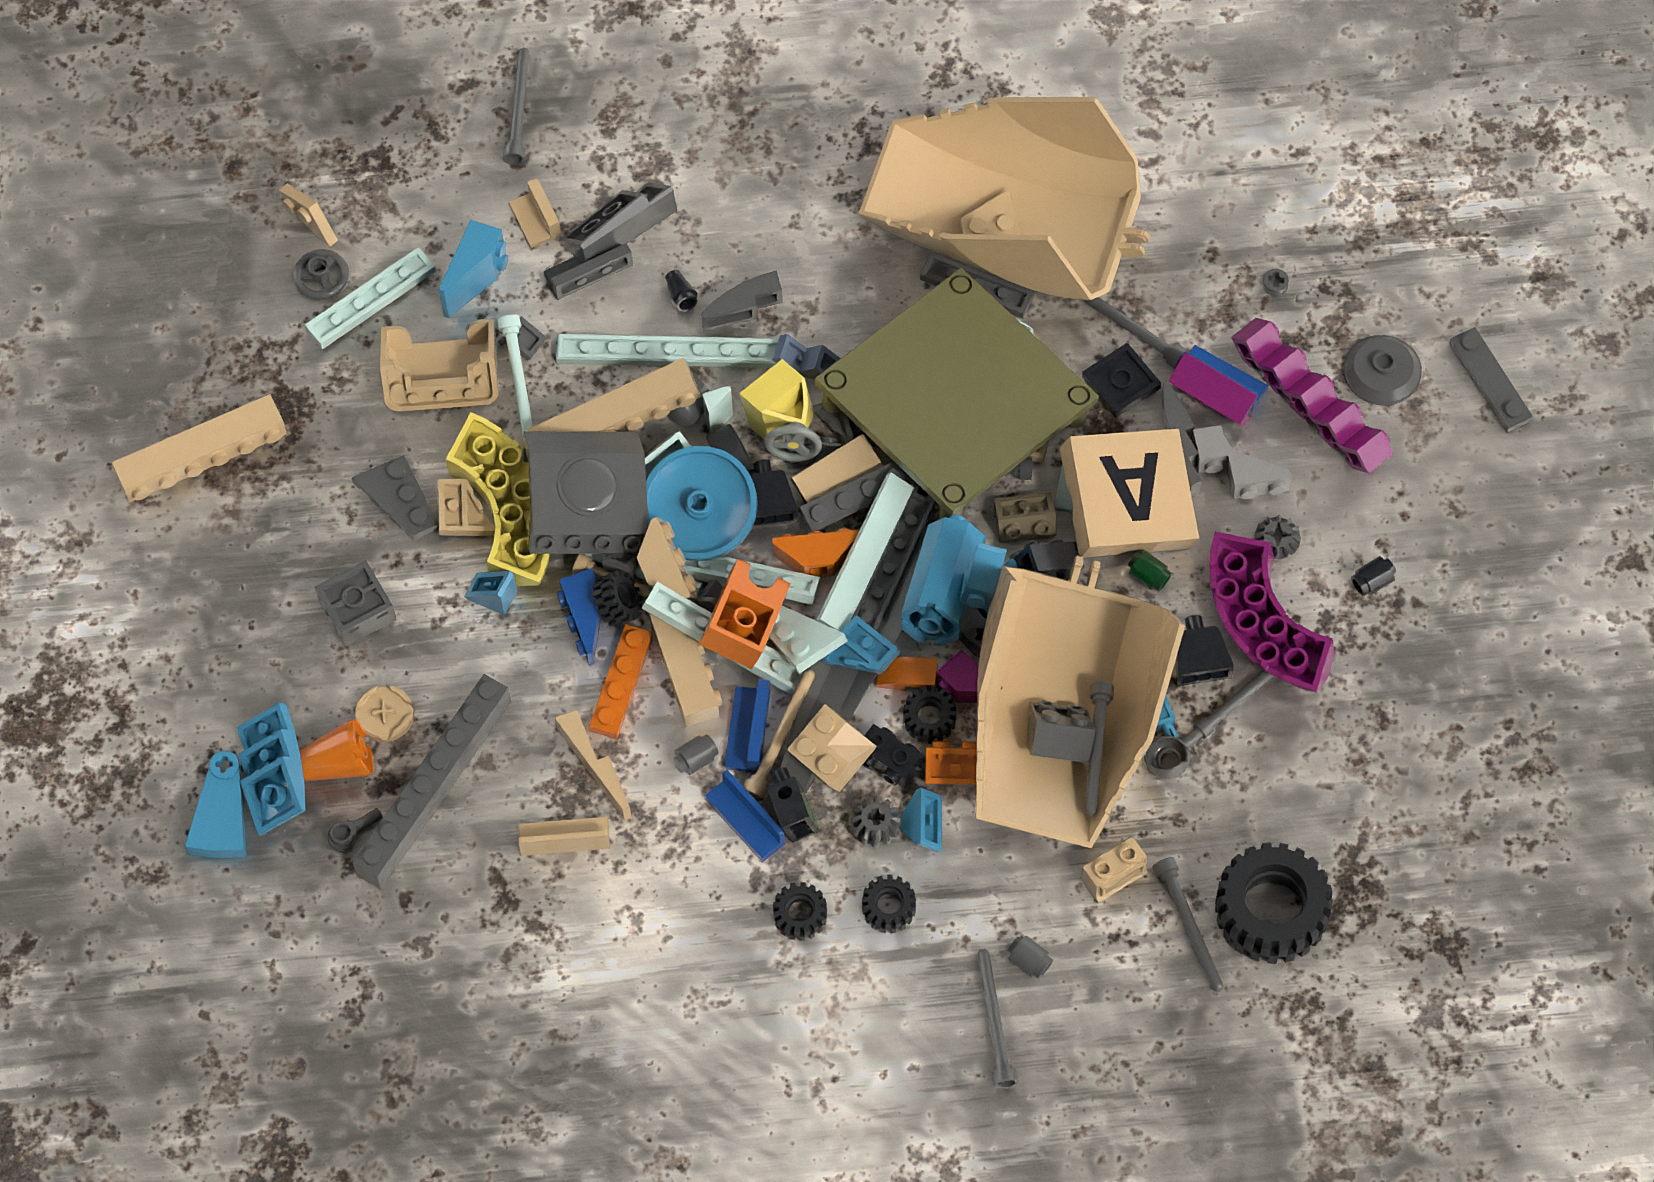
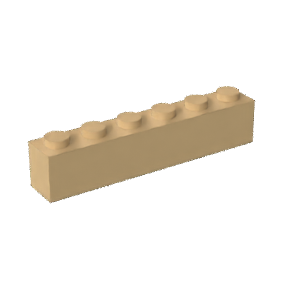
M684 358L537 424L527 429V431H635L652 419L666 417L670 411L676 408L692 405L696 399L702 396L689 366Z
M269 394L113 461L112 465L128 501L132 502L145 499L150 493L159 489L170 488L176 482L187 477H196L203 470L210 467L221 466L227 463L229 459L240 454H249L261 445L277 442L282 436L287 435L282 417Z

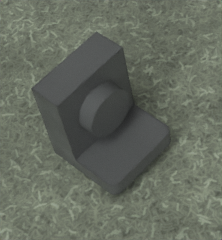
M521 316V328L517 338L520 355L528 361L547 337ZM502 336L498 341L501 346L507 343L505 336Z

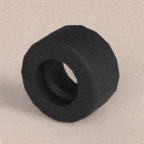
M727 424L706 436L710 447L723 450L734 456L747 471L753 469V464L731 424Z

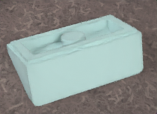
M730 386L702 394L705 422L709 433L723 427L733 416Z

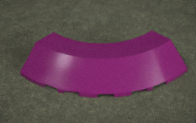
M1215 531L1210 552V584L1217 611L1227 632L1237 646L1264 671L1295 687L1318 693L1328 679L1334 660L1335 648L1333 638L1317 634L1300 624H1296L1278 602L1271 586V573L1274 561L1271 543Z

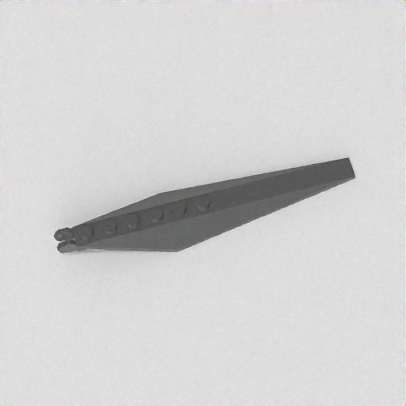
M916 482L913 484L914 489L851 618L852 620L857 615L893 645L896 644L903 632L901 629L903 617L901 618V612L928 525L933 521L936 502L929 494L927 497L920 495L923 488ZM821 660L810 666L809 670L814 671L815 678L793 722L780 767H786L790 776L797 778L805 794L817 775L787 749L824 704L835 710L849 722L877 673L826 664Z

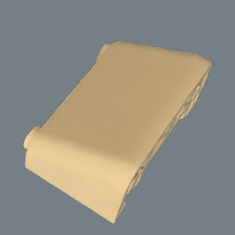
M494 318L473 321L468 326V339L412 343L411 335L406 328L401 326L381 327L380 372L386 406L394 411H413L493 403L498 397Z

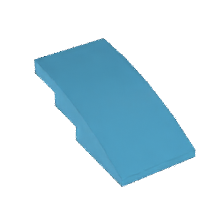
M277 703L236 727L244 751L238 755L246 778L242 779L240 783L258 835H264L305 811V785L301 757L286 703Z

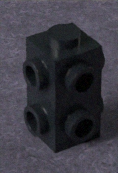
M1062 539L1046 544H1040L1039 541L1030 542L1014 558L1018 568L1068 580L1076 556H1079L1076 541L1063 542Z
M873 724L864 736L877 747L862 765L869 770L874 768L880 772L882 777L891 785L896 786L898 784L905 789L910 781L914 783L923 771L922 755L914 745L910 743L904 744L896 739L895 734L888 728H879Z

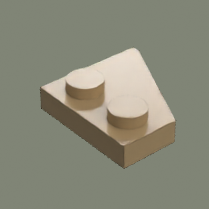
M288 183L279 189L284 198L282 204L290 214H295L327 246L331 247L338 241L315 200Z
M438 479L439 535L494 536L495 526L493 523L490 524L484 513V507L479 499L474 496L473 489L468 480Z

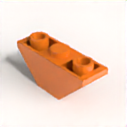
M842 528L836 532L828 533L812 531L807 535L798 536L783 534L777 538H772L773 556L795 572L818 577L834 576L843 566L859 530Z

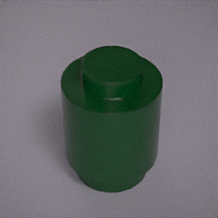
M1146 550L1142 554L1139 552L1135 553L1128 563V566L1131 568L1129 574L1150 590L1154 588L1160 592L1172 576V572L1167 570L1168 566Z

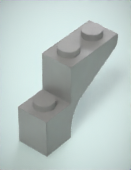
M1222 425L1193 429L1192 443L1198 452V473H1216L1226 468L1233 499H1252L1257 495L1268 493L1279 495L1290 490L1292 475L1289 468L1236 451L1227 442Z

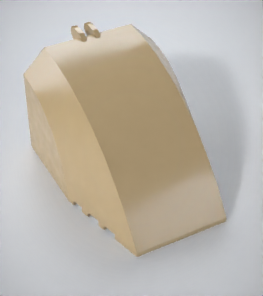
M996 97L988 99L986 105L977 106L975 102L965 104L964 110L951 112L947 108L940 110L937 116L927 118L924 114L894 120L891 122L859 211V215L862 218L895 236L929 251L1025 288L1071 299L1092 300L1110 292L1121 257H1144L1145 248L1135 243H1147L1150 239L1148 231L1140 228H1131L1141 199L1138 158L1096 97ZM1010 190L1021 235L962 234L960 228L962 217L1004 191Z
M1080 556L1075 557L1068 580L1027 569L1003 566L995 594L988 609L978 668L975 818L1092 848L1110 817L1109 814L1116 801L1122 796L1124 787L1132 773L1134 774L1138 768L1141 757L1153 741L1185 625L1166 608L1134 597L1096 588L1095 584L1100 569L1099 561L1093 560L1090 565L1086 585L1077 583L1083 566V557ZM1094 682H1107L1114 686L1113 700L1106 707L1097 813L1090 817L1085 813L1089 763L1030 755L1027 747L1030 702L1038 703L1041 700H1046L1061 707H1067L1069 704L1079 705L1088 710L1093 722L1095 705L1092 703V699H1090L1091 684Z

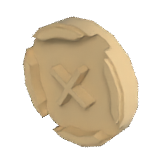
M392 685L372 687L363 693L356 703V719L361 723L367 737L376 742L397 740L406 734L413 724L414 710L411 699L403 690Z

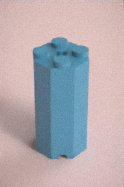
M952 515L950 518L944 517L928 525L901 612V618L903 617L901 629L917 642L926 643L927 639L935 640L934 645L942 647L959 638L968 607L967 604L959 603L963 575L978 542L985 544L986 541L985 535L961 515Z

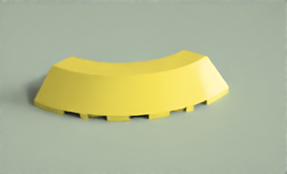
M470 412L446 458L449 475L458 479H467L472 489L487 504L494 518L495 534L492 549L487 559L488 571H511L515 576L517 587L540 585L550 554H530L528 550L531 520L528 462H523L521 457L522 449L516 440L513 441L502 432L500 427L489 420Z

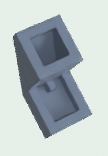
M785 334L779 337L772 360L778 363L783 359L803 377L815 380L817 376L841 358L824 345L806 348L789 334Z

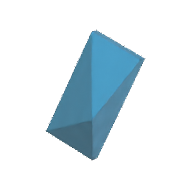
M918 788L900 816L902 825L899 828L916 845L940 852L942 851V795L924 788Z

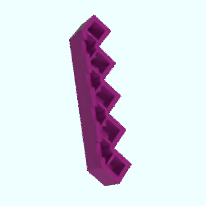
M1255 318L1231 337L1243 361L1250 368L1256 365L1264 375L1262 380L1277 394L1283 392L1291 401L1290 407L1305 422L1309 419L1313 421L1319 429L1317 434L1332 449L1338 446L1348 456L1345 458V462L1352 469L1369 474L1394 454L1389 445L1390 439L1388 435L1381 429L1366 426L1361 417L1362 411L1357 404L1338 399L1333 390L1334 384L1332 380L1326 375L1311 372L1306 364L1307 358L1302 350L1283 345L1278 336L1279 330L1273 322Z

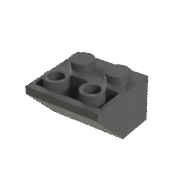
M1041 700L1038 703L1030 702L1027 747L1030 755L1089 763L1096 729L1088 710L1074 704H1069L1067 707L1056 706L1055 703Z

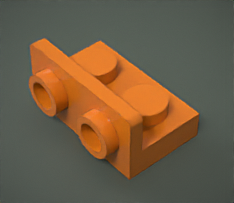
M932 741V746H926L925 784L976 785L977 742L964 741L962 742V747H950V741Z

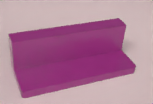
M1184 353L1169 379V382L1239 425L1246 426L1251 418V415L1248 413L1257 399V394L1189 353Z

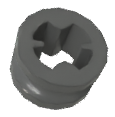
M1277 268L1267 271L1263 278V287L1266 293L1271 296L1285 294L1288 289V275L1282 269ZM1273 278L1279 279V287H1273Z

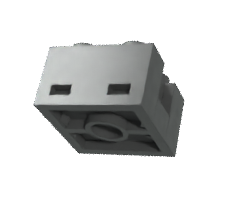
M366 560L315 586L318 601L326 615L332 619L336 632L345 647L397 620L391 601Z

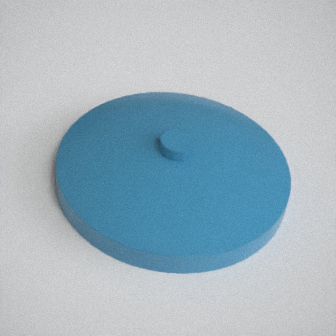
M692 446L677 450L662 459L654 467L646 480L648 527L651 519L655 517L663 519L664 522L668 521L675 534V537L671 539L675 548L679 547L685 560L709 561L730 553L745 540L754 525L758 501L753 480L741 462L723 450L708 446Z

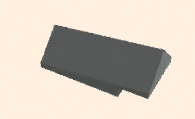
M650 182L637 192L621 190L559 241L581 264L625 243H629L675 213L677 206L674 190L669 185Z

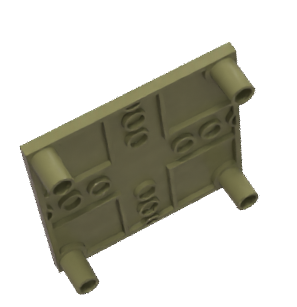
M962 267L815 378V385L822 391V407L830 413H837L842 410L940 505L939 520L944 517L950 518L952 515L962 516L963 508L1064 428L1067 426L1070 428L1083 426L1088 410L1098 403L1099 396Z

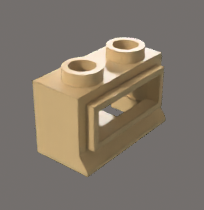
M1131 837L1083 866L1081 880L1097 903L1147 874V856L1136 840Z

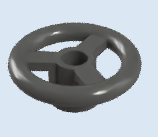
M326 249L314 250L302 256L296 263L293 272V280L297 289L303 295L312 299H327L335 296L345 287L349 277L348 265L342 256ZM308 263V269H303ZM337 263L341 275L339 281L333 286L329 276L331 268ZM302 279H314L316 282L321 283L325 290H312L303 283Z

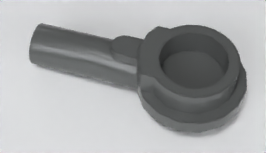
M375 808L353 822L346 820L335 823L328 831L330 846L339 851L352 848L357 841V834L383 818L380 810Z

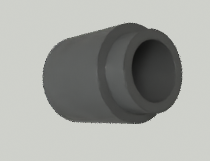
M706 734L702 737L698 735L674 750L675 757L673 762L681 773L686 772L688 775H691L714 761V757L719 754L718 748L709 735Z
M1027 935L1023 939L1017 937L1007 950L1011 953L1008 958L1011 962L1032 977L1034 975L1038 979L1045 974L1054 961L1049 957L1048 951Z

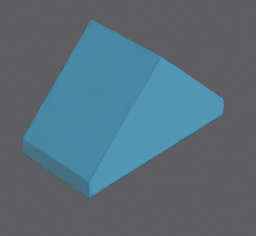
M511 571L477 573L464 597L469 601L505 615L517 593L515 576Z

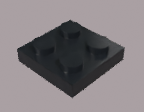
M1128 342L1082 371L1084 381L1099 396V399L1115 418L1161 389L1162 386L1160 380Z

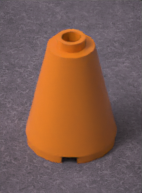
M357 719L345 722L299 749L304 781L367 777L374 773V759L371 746L366 747L363 738L367 737Z

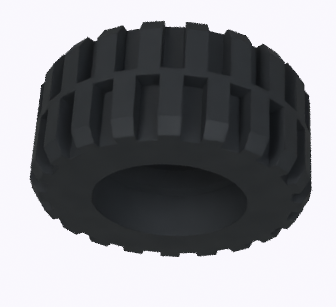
M1271 842L1262 843L1261 849L1256 850L1255 846H1251L1245 849L1244 856L1237 854L1232 858L1231 865L1226 866L1222 872L1215 901L1219 929H1224L1223 937L1228 943L1233 941L1236 943L1235 950L1240 954H1244L1245 951L1251 953L1250 959L1259 961L1260 957L1268 958L1267 963L1276 964L1278 958H1283L1285 963L1294 961L1295 954L1298 953L1299 956L1303 957L1309 953L1311 945L1316 946L1320 942L1322 934L1326 931L1333 903L1331 901L1332 887L1327 884L1328 876L1325 870L1321 869L1318 871L1319 862L1314 857L1305 858V851L1298 847L1295 851L1288 849L1289 844L1280 843L1279 847H1272ZM1262 883H1279L1296 893L1302 903V910L1295 919L1281 924L1267 923L1258 919L1248 909L1245 903L1247 892Z

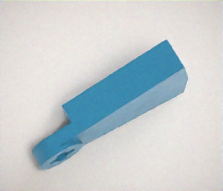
M230 751L217 752L210 760L209 769L185 844V849L189 855L210 858L247 857L240 763L237 756ZM224 761H228L232 767L227 768L226 772H221L218 766L223 765Z

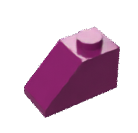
M961 649L936 672L937 689L939 692L941 688L946 690V696L950 694L957 703H977L979 665Z

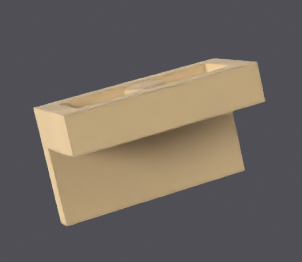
M538 178L527 182L529 194L509 201V205L530 248L561 236L559 220Z

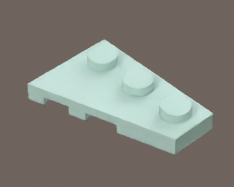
M781 606L768 638L799 674L847 642L844 633L784 606Z

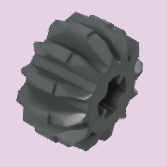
M877 796L874 797L871 804L868 800L864 799L862 801L863 808L855 807V817L851 818V826L855 827L853 830L854 836L862 837V844L864 846L870 840L873 841L875 848L879 846V841H883L888 846L890 844V837L897 838L899 835L897 828L902 825V819L897 817L899 809L897 807L890 808L891 801L889 799L885 800L882 804L879 803V797ZM873 820H879L880 824L873 825Z

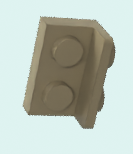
M1051 492L994 499L1000 542L1057 535L1056 512Z

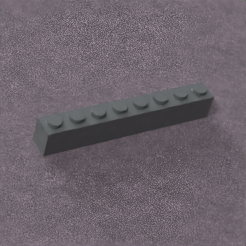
M483 674L352 862L358 877L379 889L383 888L511 703L510 692L507 686Z

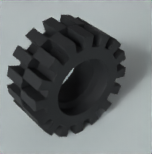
M617 570L596 579V583L592 587L595 590L592 592V597L596 598L593 601L594 606L599 607L597 613L599 615L603 614L602 620L604 622L609 621V626L619 627L638 619L642 614L640 610H643V605L640 602L643 601V598L638 595L640 591L639 586L635 587L636 581L634 578L629 579L630 574L624 573L623 570Z
M926 686L921 687V692H918L917 689L914 690L912 697L908 696L906 704H904L903 720L906 731L910 730L912 738L918 736V741L922 743L924 739H928V744H932V741L936 738L938 741H943V736L946 735L948 738L951 735V729L954 730L956 704L955 702L953 703V697L950 694L946 696V690L941 688L940 692L936 691L937 686H931L929 691H927ZM925 706H934L940 710L941 718L936 723H924L918 716L919 711Z
M881 875L877 877V882L870 881L869 888L865 887L862 897V912L865 915L867 924L870 922L871 928L874 930L879 927L881 933H886V929H891V934L896 933V928H900L901 931L904 930L906 923L910 925L912 917L916 913L914 889H910V883L908 881L903 883L902 877L899 876L895 880L892 875H887V879H883ZM891 894L900 900L901 906L896 912L886 914L878 908V900L884 895Z
M795 882L790 883L789 889L786 886L783 887L781 894L777 893L775 902H773L775 925L777 929H781L782 935L786 936V934H789V939L795 940V936L800 937V941H805V936L808 935L810 939L814 938L815 932L820 933L822 926L826 925L827 902L823 898V893L820 890L816 891L815 886L810 884V887H806V882H800V886H796ZM796 902H805L811 907L812 913L808 919L796 921L788 913L791 905Z

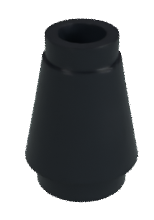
M672 270L667 273L665 279L672 306L681 312L693 309L698 302L696 290L679 270Z

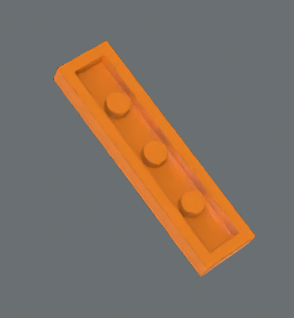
M625 624L593 713L589 732L618 739L654 637L652 631Z

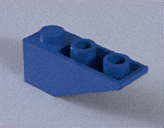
M592 568L559 579L561 590L556 592L561 607L568 608L570 615L566 616V620L571 633L577 632L579 640L575 641L581 658L586 656L589 666L594 665L602 615L597 613L599 607L594 606L593 603L596 598L592 597V592L595 591L592 587L596 583V577Z

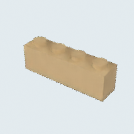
M650 613L651 628L685 727L719 717L718 706L723 705L718 688L712 689L710 680H714L711 667L709 663L704 664L701 655L705 654L703 646L699 645V641Z

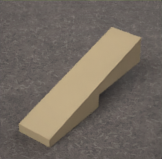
M577 709L555 717L556 728L622 818L624 820L630 819V806L609 756L597 760Z

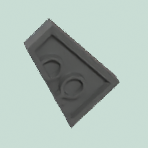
M404 455L352 477L353 484L362 489L369 496L370 500L384 510L390 519L413 541L439 530L438 523Z

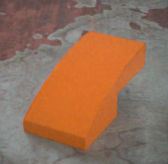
M896 657L882 674H878L876 687L905 691L906 687L921 688L926 686L927 689L931 690V686H935L938 659Z

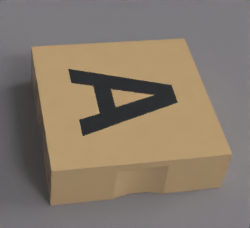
M1179 429L1070 436L1060 447L1066 486L1072 500V520L1080 557L1118 555L1127 551L1139 550L1156 552L1188 549L1199 539Z

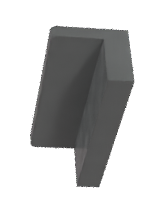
M627 243L582 264L573 257L545 270L544 277L557 300L633 266L632 252Z

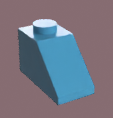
M978 542L963 575L959 603L967 604L972 608L988 609L996 591L1006 556V549Z

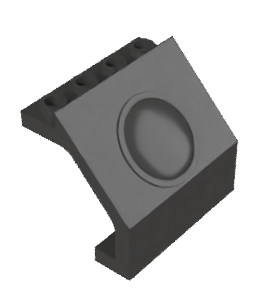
M524 431L521 457L523 462H528L531 505L529 553H639L648 529L645 453L638 432Z

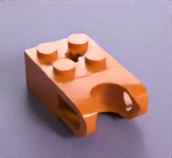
M738 558L727 577L699 645L747 668L753 669L763 653L790 583L777 578L772 587H757L749 578V568L751 565Z

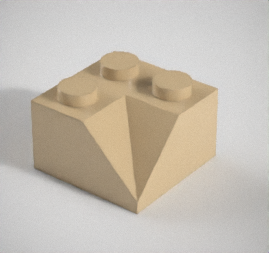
M824 704L787 750L827 785L840 792L877 746L835 710Z

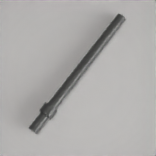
M1264 670L1261 671L1206 719L1202 718L1194 724V729L1181 740L1190 748L1201 738H1207L1214 732V727L1274 676Z

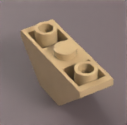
M655 517L650 521L637 556L648 585L654 587L659 582L686 599L693 601L697 599L694 591L698 588L692 575H687L683 564L686 563L681 549L679 547L675 548L671 539L675 537L674 531L668 521L664 522L663 519Z

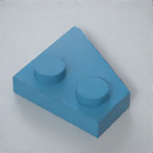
M856 615L841 631L845 634L847 642L820 660L826 664L882 674L901 652L895 645Z

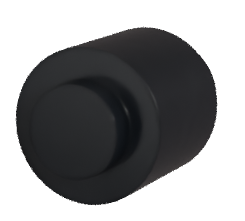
M1378 556L1355 571L1356 574L1351 576V580L1360 595H1372L1395 581L1394 574L1396 569L1388 558L1384 560L1381 556Z

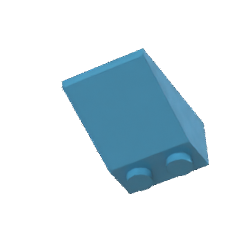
M470 220L438 289L444 317L450 318L496 281L500 271L506 269L509 256L506 255V242L503 239L502 229Z

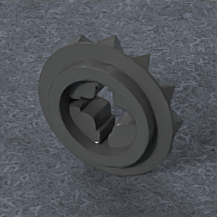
M1280 515L1272 518L1267 516L1263 522L1258 523L1254 535L1255 540L1271 543L1274 559L1290 557L1297 551L1301 542L1299 526L1292 523L1291 518H1281ZM1277 528L1281 531L1282 536H1286L1281 538L1279 546H1276L1275 537L1270 536L1275 534Z

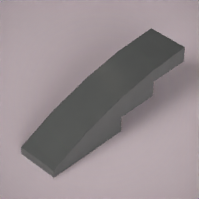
M1169 380L1163 382L1162 389L1164 428L1179 429L1191 497L1200 494L1202 483L1194 469L1197 466L1198 452L1191 441L1195 425Z

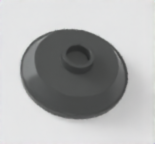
M1374 335L1360 340L1350 349L1344 363V377L1351 391L1360 399L1375 405H1394L1406 400L1418 388L1422 375L1421 362L1415 350L1403 340L1388 335Z

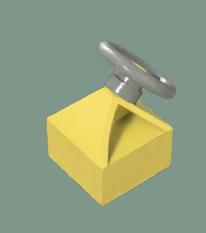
M781 359L739 394L748 426L765 440V447L768 452L785 461H806L819 454L822 448V441L814 431L808 429L813 419V408L805 378ZM805 437L813 442V447L810 450L804 446ZM778 448H787L789 450H795L797 453H788Z

